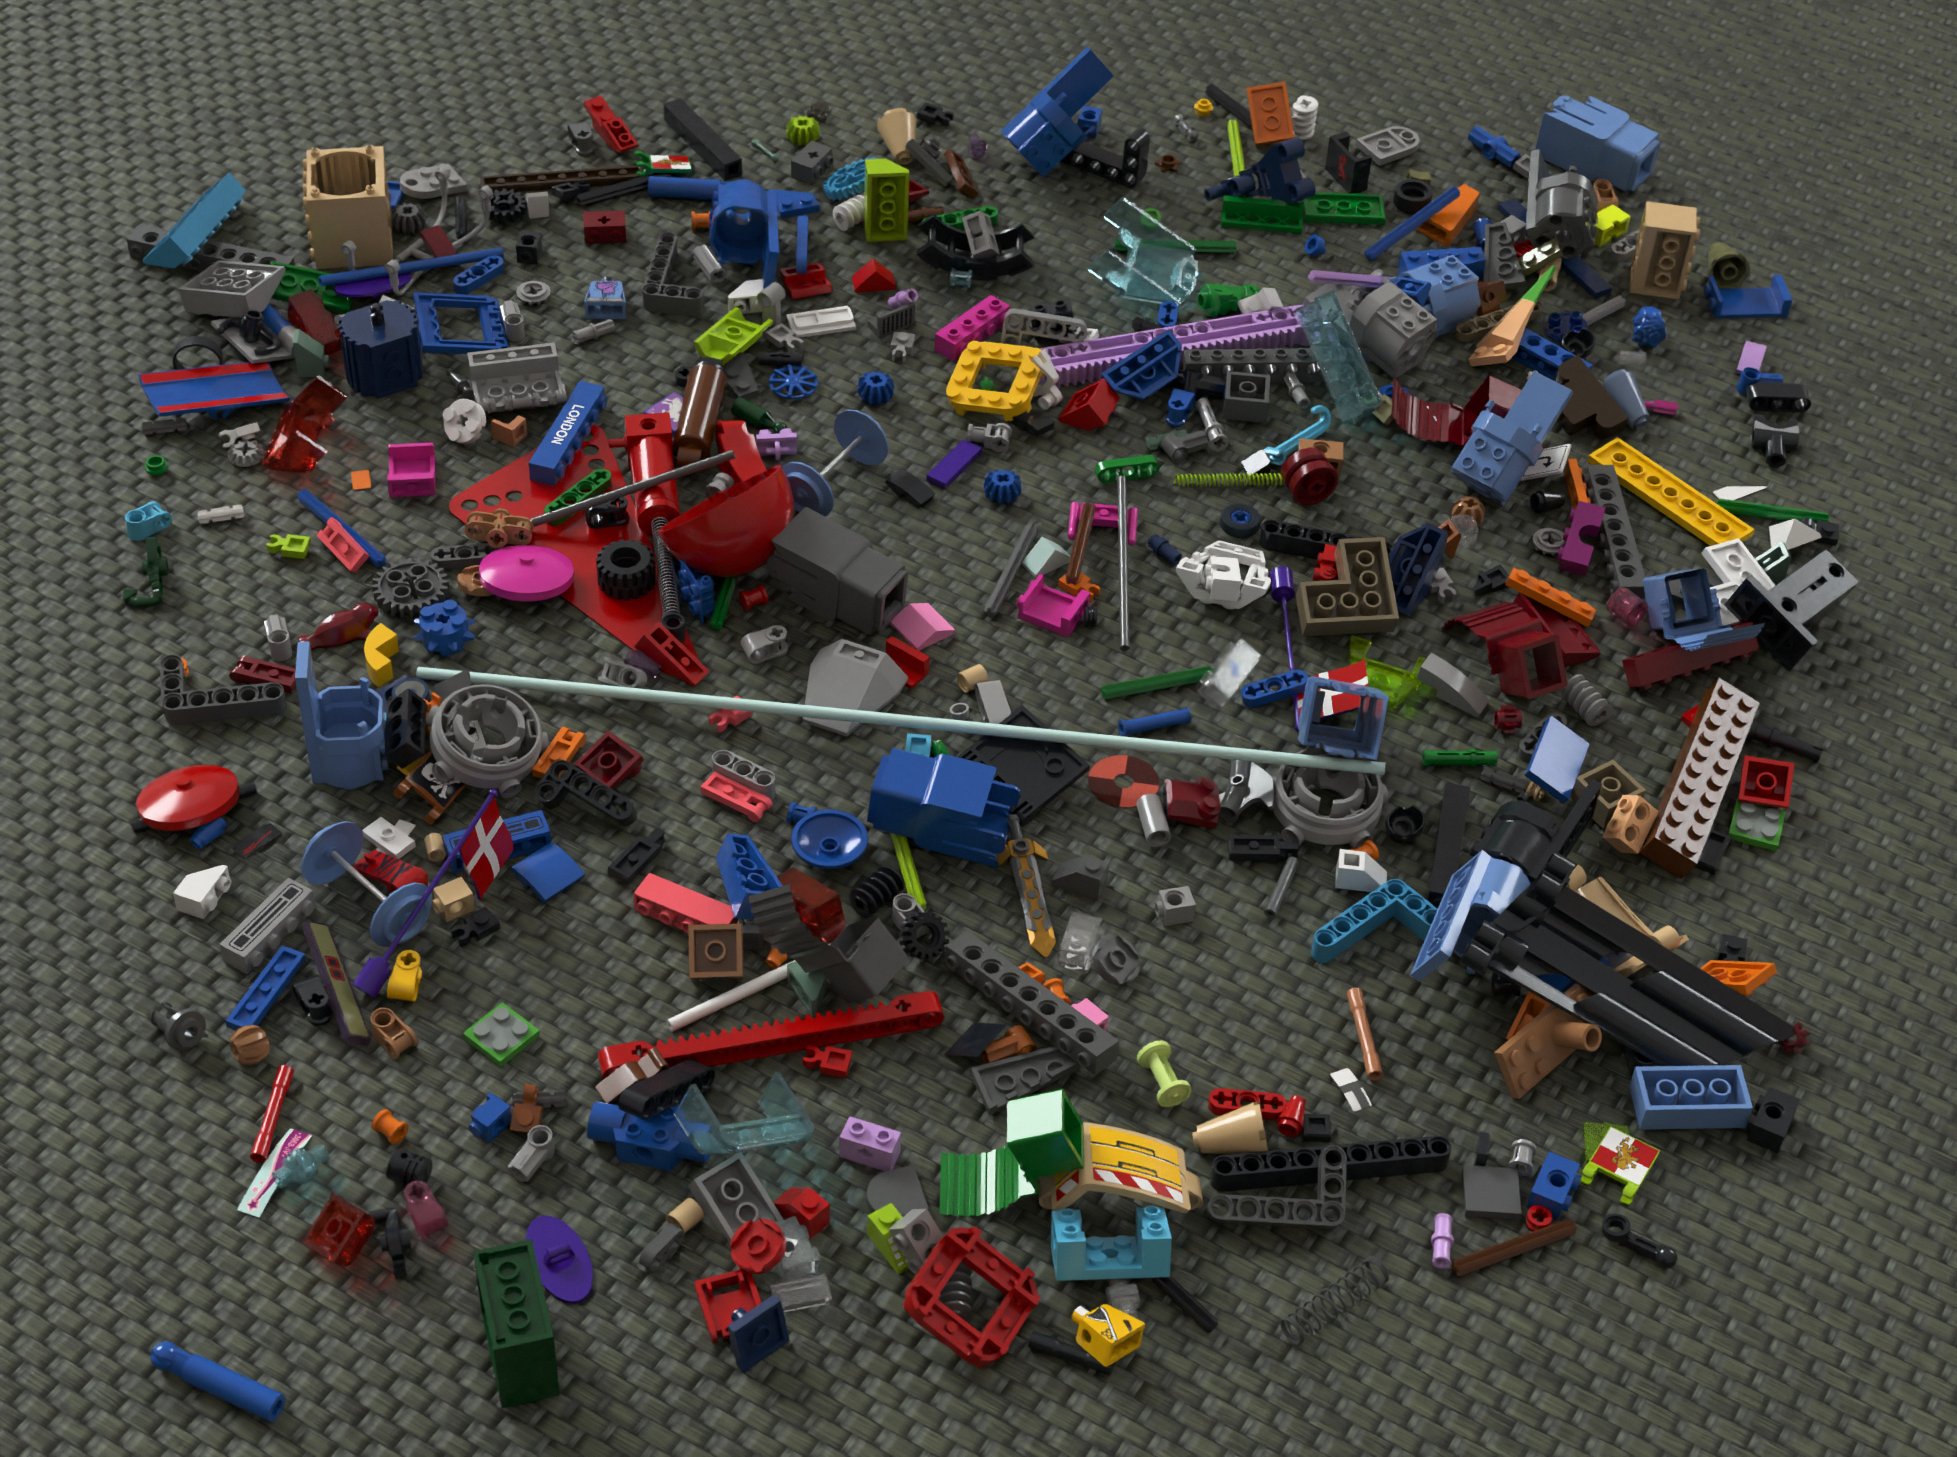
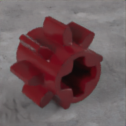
M1515 705L1501 706V711H1495L1494 714L1495 728L1501 729V734H1515V728H1521L1522 726L1521 711L1515 710Z
M1797 1022L1795 1027H1793V1035L1797 1036L1796 1041L1786 1039L1777 1043L1785 1045L1784 1052L1789 1054L1793 1048L1796 1053L1801 1054V1048L1810 1046L1807 1042V1036L1811 1033L1807 1030L1801 1031L1803 1028L1802 1023Z

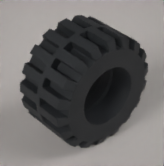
M619 540V542H611L609 546L605 545L602 551H599L596 558L597 580L600 589L605 591L606 595H613L616 599L623 598L624 600H629V598H639L640 595L644 596L647 594V591L653 589V585L656 583L654 552L650 550L649 546H643V543L640 541Z

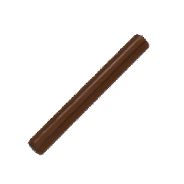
M1086 502L1083 505L1066 574V582L1068 584L1076 585L1079 580L1096 506L1093 503L1089 504Z
M1572 1219L1563 1220L1453 1260L1451 1269L1456 1276H1462L1572 1236L1577 1229Z

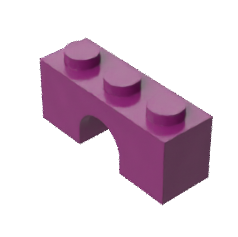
M1579 501L1577 508L1571 509L1568 521L1572 522L1571 528L1566 527L1562 540L1566 541L1565 547L1560 546L1557 560L1561 561L1559 569L1586 576L1594 546L1584 544L1580 537L1588 535L1597 538L1605 511L1604 507Z

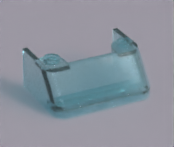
M780 1072L774 1073L758 1101L768 1117L766 1119L721 1125L696 1084L690 1085L674 1114L694 1148L699 1153L707 1155L740 1153L806 1142L814 1131L812 1121Z

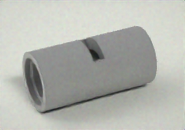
M1156 794L1143 795L1137 800L1136 806L1147 844L1152 847L1164 846L1171 840V833L1160 797Z

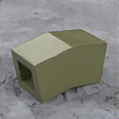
M1410 169L1404 180H1421L1428 185L1431 183L1430 172H1418Z

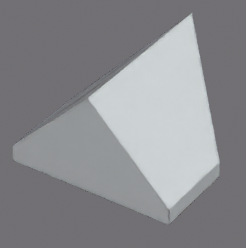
M1796 519L1769 526L1771 548L1783 541L1789 550L1822 538L1819 532Z

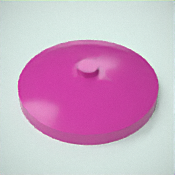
M516 545L498 549L484 557L479 566V579L486 590L499 597L515 601H539L553 598L569 589L574 579V567L565 555L556 550L535 545Z

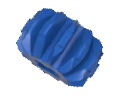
M872 370L870 374L864 373V376L860 377L858 381L859 397L862 398L863 402H869L870 405L877 403L880 406L881 402L888 403V400L892 399L894 394L893 379L890 378L889 374H882V371L875 373Z
M1006 468L1004 471L996 469L995 472H989L988 476L985 477L984 493L985 497L990 498L991 502L997 501L999 505L1005 502L1009 505L1010 501H1016L1018 496H1020L1022 491L1020 476L1015 475L1014 471L1008 472Z

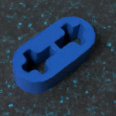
M1171 301L1161 303L1157 324L1162 326V328L1176 326L1178 305Z

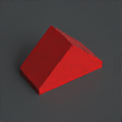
M873 258L852 276L855 293L896 289L893 273Z

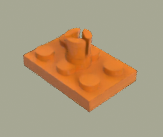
M1286 81L1246 88L1255 146L1279 143L1295 138Z
M1710 960L1700 968L1744 996L1751 995L1753 990L1767 983L1768 979L1777 973L1775 963Z

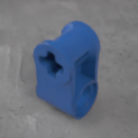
M1176 388L1173 389L1171 398L1168 401V408L1170 409L1166 416L1168 425L1181 427L1185 424L1194 406L1195 393Z

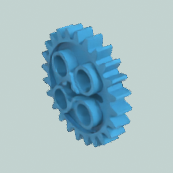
M865 160L853 161L851 165L846 164L844 168H839L836 173H832L833 176L827 178L828 181H825L822 186L826 197L833 201L836 199L841 200L844 197L847 199L850 195L854 197L858 192L862 193L865 190Z

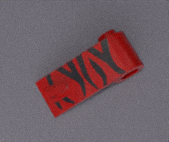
M375 849L369 854H364V858L352 866L360 874L386 884L390 894L400 887L414 882L428 885V875L424 869Z

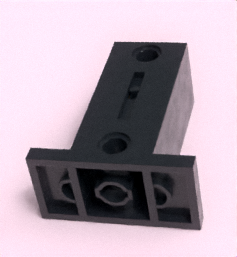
M1824 550L1769 591L1751 574L1742 582L1724 606L1741 623L1753 622V625L1765 623L1764 627L1761 628L1762 631L1756 636L1757 639L1791 671L1818 642L1807 629L1833 611L1859 581L1827 550Z

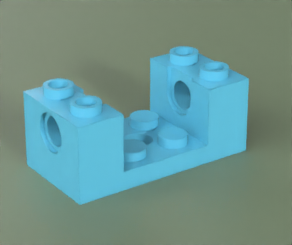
M1147 1206L1136 1208L1135 1236L1131 1237L1119 1235L1117 1237L1100 1238L1091 1236L1085 1238V1233L1081 1232L1082 1218L1080 1210L1065 1208L1052 1211L1051 1253L1056 1281L1170 1277L1172 1238L1164 1207Z

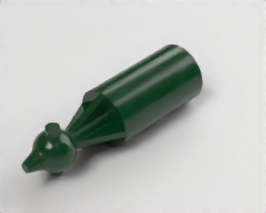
M743 397L737 398L731 407L732 415L759 429H773V432L776 434H780L782 429H787V425L783 422L776 423L769 411Z

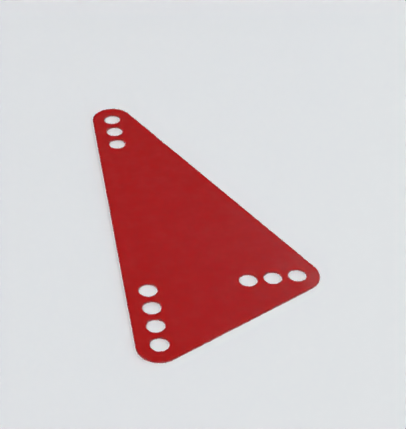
M593 424L590 430L593 438L590 441L582 442L580 450H577L574 454L572 463L566 467L563 478H560L555 486L530 480L529 461L538 449L537 447L454 496L449 503V510L453 516L465 525L467 524L468 515L474 511L493 513L495 510L503 508L508 510L513 516L527 517L529 519L544 514V509L549 503L594 471V469L588 466L589 462L593 460L603 461L605 465L601 469H606L611 473L612 485L602 494L625 487L626 483L611 448H609V442L603 429ZM587 446H595L599 449V452L589 456L585 455L582 450ZM589 489L581 490V492H583V493H587V492H590V491H591V490H589ZM510 492H519L523 496L521 500L516 502L506 499V495ZM631 495L624 496L628 501L626 511L629 513L630 518L628 523L622 526L590 528L586 523L585 510L575 513L559 525L545 523L534 527L532 539L527 545L542 546L556 550L565 555L573 564V583L560 596L648 661L634 646L658 621L661 623L663 617L656 559V583L651 591H647V594L644 596L640 595L639 598L624 600L623 598L616 599L613 595L608 596L605 591L600 589L597 580L596 558L599 551H602L605 545L609 546L611 542H619V540L640 541L643 543V546H649L650 550L654 552L647 534L639 528L636 507ZM489 496H496L500 499V503L495 506H487L483 501ZM465 501H475L478 507L467 511L462 509L461 505ZM567 501V502H565V503H566V504H574V503H576V502H575V501ZM506 544V545H505L504 547H502V548L509 547V546H516V545ZM685 627L686 637L682 644L698 659ZM656 667V668H657L658 670H660L662 673L667 674V675H671V674H669V673L663 671L662 669Z

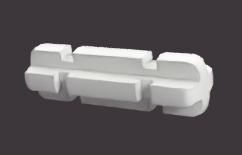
M240 504L233 505V508L226 506L210 509L211 511L209 512L207 510L198 511L200 524H207L211 520L213 522L231 520V517H235V519L244 517L243 506Z

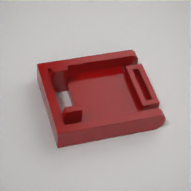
M741 1269L694 1281V1289L712 1343L718 1342L717 1334L720 1333L723 1340L730 1339L727 1326L732 1323L731 1315L736 1309L744 1308L749 1312L761 1303L752 1274L743 1272ZM738 1283L740 1290L713 1296V1289Z

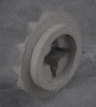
M540 281L525 282L517 288V299L521 300L522 304L529 303L530 306L532 304L540 305V302L545 303L547 298H550V287Z
M248 439L245 442L238 441L237 444L230 445V449L227 451L228 459L236 466H252L263 459L264 449L262 444H258L256 440L249 442Z
M1543 528L1535 532L1532 544L1536 546L1537 551H1543V555L1549 553L1554 556L1558 554L1560 546L1565 547L1566 541L1562 540L1563 532L1553 528Z

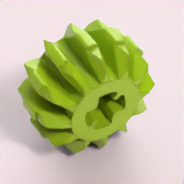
M798 115V118L792 117L791 121L787 122V137L792 144L807 146L811 141L819 139L818 121L814 120V117L808 118L807 115L804 117Z

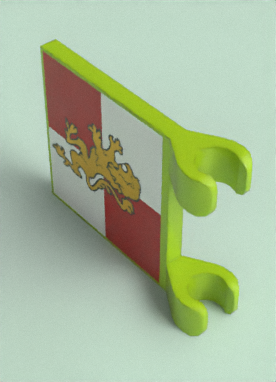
M1610 1126L1589 1163L1584 1167L1580 1182L1589 1186L1597 1171L1626 1185L1620 1202L1630 1206L1638 1189L1657 1159L1660 1150Z

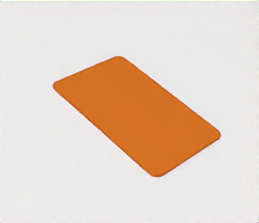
M369 470L351 472L353 490L371 488Z

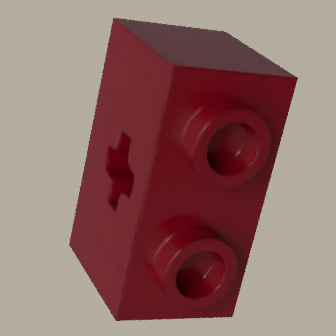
M625 211L583 212L585 244L626 242Z

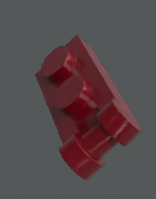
M241 656L237 662V667L233 668L229 674L231 680L236 683L242 681L253 684L275 682L281 684L284 691L290 693L296 687V668L247 656Z

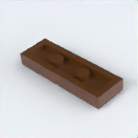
M949 148L944 155L947 160L946 165L952 171L951 176L958 184L957 189L963 195L968 194L974 198L979 192L963 158Z

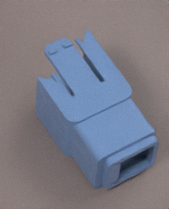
M1560 96L1553 103V113H1544L1535 149H1540L1544 160L1569 171L1571 165L1576 166L1577 174L1586 177L1590 181L1598 179L1608 180L1613 187L1624 192L1634 191L1652 174L1661 142L1658 141L1659 133L1630 121L1629 115L1626 112L1592 96H1589L1588 102L1585 104L1569 96Z
M1311 676L1306 682L1298 724V740L1302 745L1315 746L1317 748L1321 746L1330 755L1336 756L1340 754L1343 757L1353 758L1356 754L1358 757L1377 761L1389 696L1377 688ZM1319 688L1359 695L1361 697L1354 730L1312 723V721L1320 723L1325 691H1321Z

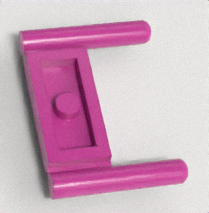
M1078 502L1071 503L1068 526L1069 540H1075L1078 522L1080 521L1083 505L1085 504L1083 502L1082 505ZM1094 504L1096 507L1092 526L1118 528V506ZM1136 507L1127 509V539L1130 546L1136 543L1138 509Z

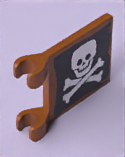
M431 750L393 791V794L398 799H401L412 788L429 802L433 808L424 818L429 825L436 821L467 785L455 778L445 784L440 783L432 773V765L437 761Z

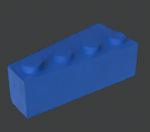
M1481 247L1411 250L1401 252L1397 272L1401 274L1454 255L1479 277L1478 280H1482L1486 258Z
M727 833L716 856V860L735 918L755 919L754 914L751 913L752 904H750L749 896L783 885L749 835Z

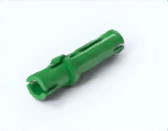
M1469 749V751L1423 750L1422 762L1423 766L1463 765L1469 766V768H1475V766L1480 765L1497 766L1498 754L1497 751H1475V749Z

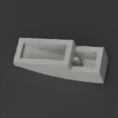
M1430 653L1421 665L1417 680L1437 689L1436 697L1477 718L1481 715L1489 700L1467 676L1433 653Z

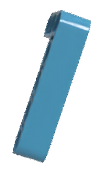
M1391 879L1317 930L1314 934L1311 956L1317 962L1327 963L1392 917H1395L1425 941L1438 909L1405 882Z

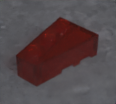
M313 289L288 298L287 320L292 325H295L298 329L322 344L325 355L342 350L339 328L334 324L332 314L325 310L321 297L317 296Z
M794 867L777 876L783 886L790 884V891L793 893V897H791L792 902L796 906L795 911L799 913V919L801 922H804L805 928L810 930L814 937L817 936L821 942L832 943L847 927L839 894Z

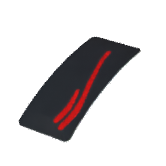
M271 823L266 824L247 835L232 849L245 859L257 848L281 835L282 832Z

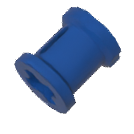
M792 802L787 813V823H798L804 816L817 811V807L807 808L797 805V802Z

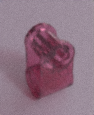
M414 1181L408 1184L404 1191L407 1201L406 1208L419 1236L423 1238L447 1227L446 1215L441 1205L437 1203L429 1186L422 1181Z

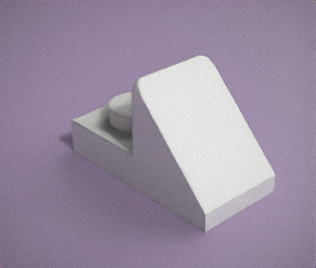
M548 192L525 194L529 218L549 216Z
M1262 288L1258 294L1239 300L1237 303L1242 314L1283 308L1275 288Z

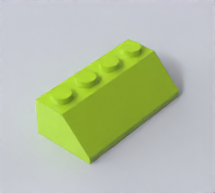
M865 159L864 230L866 242L907 240L909 170L888 159Z

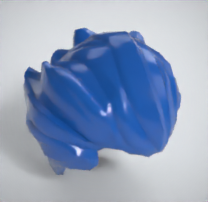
M1653 306L1642 307L1632 319L1634 323V337L1631 340L1639 343V347L1648 346L1656 348L1667 336L1665 322L1659 309Z

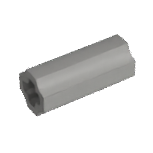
M705 244L697 246L693 252L694 259L711 282H722L726 277V269L709 246Z

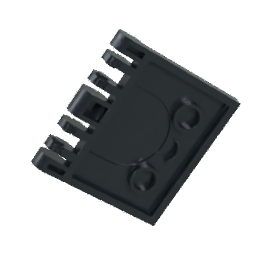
M1023 705L999 723L1002 725L1049 729ZM984 735L958 756V758L996 767L994 781L1011 784L1020 789L1018 805L1010 806L1008 813L1010 815L1016 814L1019 817V824L1021 826L1028 824L1040 810L1090 770V765L1066 743Z

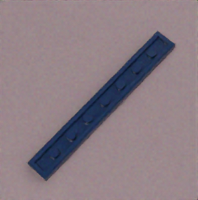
M1515 198L1498 204V210L1505 217L1513 215L1526 223L1527 209ZM1579 256L1573 259L1561 260L1560 267L1594 299L1611 293L1612 286Z

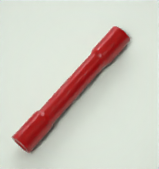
M288 1065L278 1067L273 1082L269 1103L250 1154V1159L256 1163H264L267 1160L276 1123L294 1074V1069Z

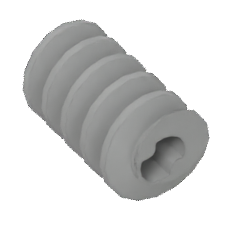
M1581 674L1573 676L1568 680L1567 686L1562 689V698L1574 708V711L1589 726L1600 725L1613 713V706L1608 705V701L1602 698V695L1596 692V688L1591 686L1590 682L1585 680V677Z

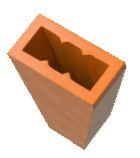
M1466 184L1457 188L1460 190V196L1418 226L1416 230L1445 247H1449L1478 206L1480 192Z

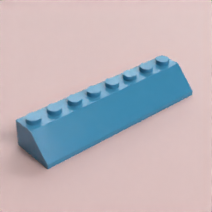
M230 173L226 174L200 196L142 261L148 265L174 269L179 264L186 265L244 200L242 196L246 190Z

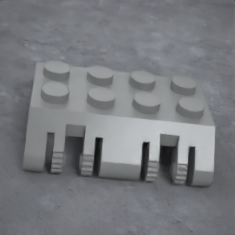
M555 342L467 353L475 403L482 406L485 414L556 406L567 402L565 385L562 384L559 373Z

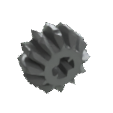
M413 202L410 204L403 203V205H396V208L392 210L391 225L393 229H396L397 233L403 232L404 235L408 233L414 235V232H421V229L425 228L426 213L420 207V204L413 205Z

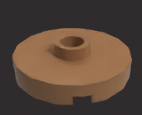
M480 565L466 567L462 570V574H458L457 584L462 592L473 596L493 595L480 582Z

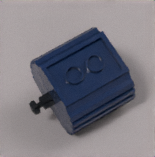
M386 300L347 312L344 317L339 318L338 326L345 376L351 389L354 388L356 393L361 392L362 396L370 395L379 399L418 386L417 381L423 378V364L418 320L412 308H408L407 304H402L398 300Z

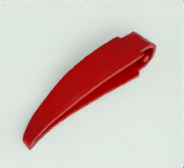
M744 420L718 421L716 423L715 440L718 453L721 454L733 450L735 454V459L718 464L721 473L731 476L736 485L767 470L760 457L754 435L748 434Z

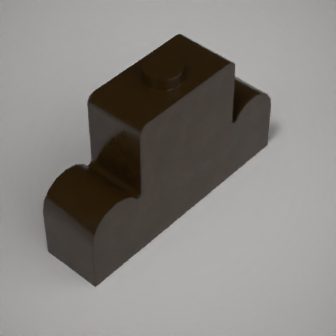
M1576 355L1563 362L1558 368L1555 382L1573 391L1572 397L1556 421L1568 435H1573L1593 425L1592 431L1594 435L1601 439H1607L1625 430L1628 417L1582 359Z

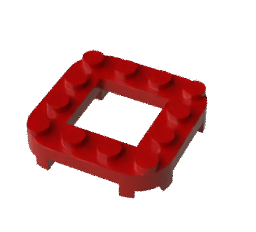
M974 1226L971 1229L964 1227L952 1228L938 1241L906 1290L903 1307L916 1323L958 1356L978 1368H984L986 1365L994 1363L1009 1350L1008 1346L1031 1310L1037 1306L1040 1296L1038 1295L1035 1281L1032 1278L1035 1274L1029 1267L1025 1270L1020 1269L979 1237L983 1232ZM961 1261L1005 1295L981 1333L938 1300L941 1295L940 1292Z

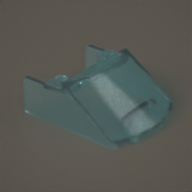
M1122 197L1104 214V218L1119 228V242L1129 249L1126 260L1124 261L1110 250H1106L1088 266V271L1117 290L1115 297L1159 305L1163 302L1171 301L1179 305L1192 293L1196 285L1198 261H1195L1193 257L1195 248L1125 197Z

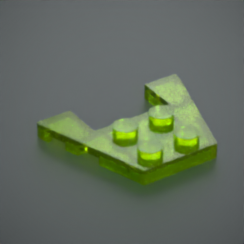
M1352 635L1350 639V665L1365 659L1368 686L1380 689L1388 695V706L1396 708L1423 684V682L1417 680L1420 667L1426 658L1419 656L1412 672L1366 658L1372 641Z

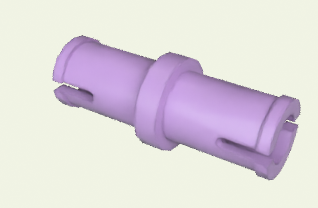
M913 288L897 292L894 297L888 299V306L894 310L918 299V293Z
M1441 1213L1434 1218L1435 1229L1431 1237V1244L1434 1247L1432 1264L1436 1268L1445 1269L1451 1263L1450 1248L1454 1244V1238L1451 1235L1453 1219L1450 1215Z

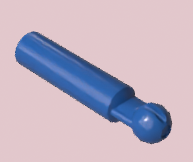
M649 176L648 196L712 200L713 191H717L718 184L725 185L729 182L714 179Z
M160 1342L151 1351V1362L158 1370L169 1371L181 1377L183 1382L269 1422L275 1421L284 1408L286 1397L283 1393L198 1354L191 1355L180 1350L172 1342Z

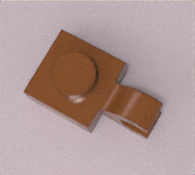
M525 1084L523 1104H514L510 1126L511 1132L528 1134L533 1127L541 1124L543 1107L536 1106L539 1091L536 1085Z

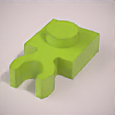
M274 534L270 535L271 543L266 544L267 552L269 553L281 551L283 557L305 559L311 546V539L307 536L287 534L285 539Z

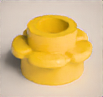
M1200 99L1194 105L1195 112L1199 116H1209L1213 110L1212 103L1207 99Z

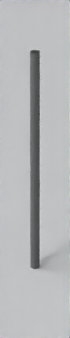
M733 450L542 514L531 518L534 523V527L735 459V454Z
M1121 475L1117 478L1120 649L1128 651L1130 644L1126 477Z

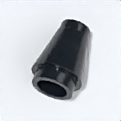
M1538 490L1530 497L1531 508L1539 513L1564 506L1565 504L1563 493Z

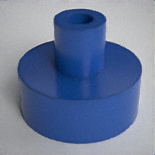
M1318 235L1310 236L1305 243V252L1313 257L1324 254L1326 252L1324 239Z

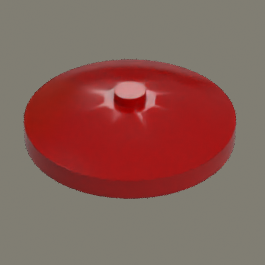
M216 765L189 766L166 773L149 783L139 794L136 806L141 820L146 825L159 830H184L209 823L229 811L239 798L240 787L235 774L227 768Z

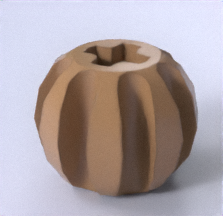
M1470 496L1456 501L1452 510L1453 521L1459 528L1467 530L1479 527L1486 515L1483 503L1478 498Z
M242 1026L235 1030L230 1038L232 1054L240 1064H258L269 1054L270 1045L268 1037L259 1026Z

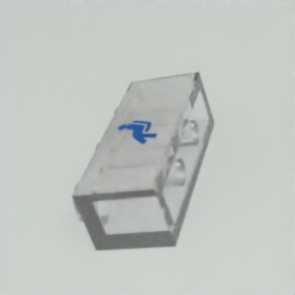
M1242 638L1235 644L1230 642L1222 651L1225 656L1223 658L1219 656L1211 665L1214 670L1212 672L1208 670L1200 680L1203 684L1197 692L1218 710L1230 700L1262 657Z

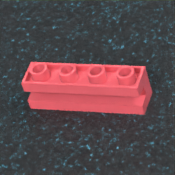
M651 873L646 876L634 892L635 911L655 918L666 925L679 928L688 933V925L738 923V918L734 917L731 906Z

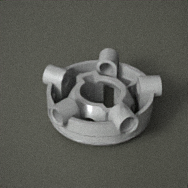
M480 684L461 688L450 694L440 707L434 705L425 720V725L431 727L429 736L430 747L437 761L432 765V773L435 778L443 784L455 778L475 787L497 788L503 798L513 797L521 791L522 785L519 781L531 773L538 761L539 754H543L548 747L547 733L542 732L540 719L533 707L515 692L495 685ZM479 720L483 727H489L498 731L503 736L505 744H487L483 757L474 755L472 751L476 740L467 733L470 731L469 722ZM521 745L522 752L526 755L520 759L513 757Z
M1321 746L1320 748H1307L1295 753L1365 760L1364 758L1358 757L1356 754L1353 758L1343 757V755L1337 754L1336 756L1327 754V752ZM1281 765L1276 777L1270 775L1275 782L1276 793L1273 811L1277 819L1285 827L1281 833L1284 841H1298V846L1305 840L1325 845L1349 843L1355 850L1362 846V843L1366 840H1373L1370 832L1377 825L1381 816L1382 806L1387 805L1389 799L1387 788L1381 782L1378 774ZM1294 773H1296V775H1295V781H1294V785H1293V793H1294V796L1289 797V794H1290V791H1291V787H1292L1293 775H1294ZM1315 783L1320 789L1334 790L1345 799L1333 800L1331 814L1329 816L1321 815L1318 812L1321 797L1311 793L1308 790V785ZM1362 805L1366 810H1364L1363 808L1360 810L1358 809Z

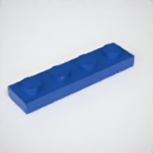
M282 945L225 1020L227 1028L237 1030L247 1025L258 1026L306 961L305 953Z

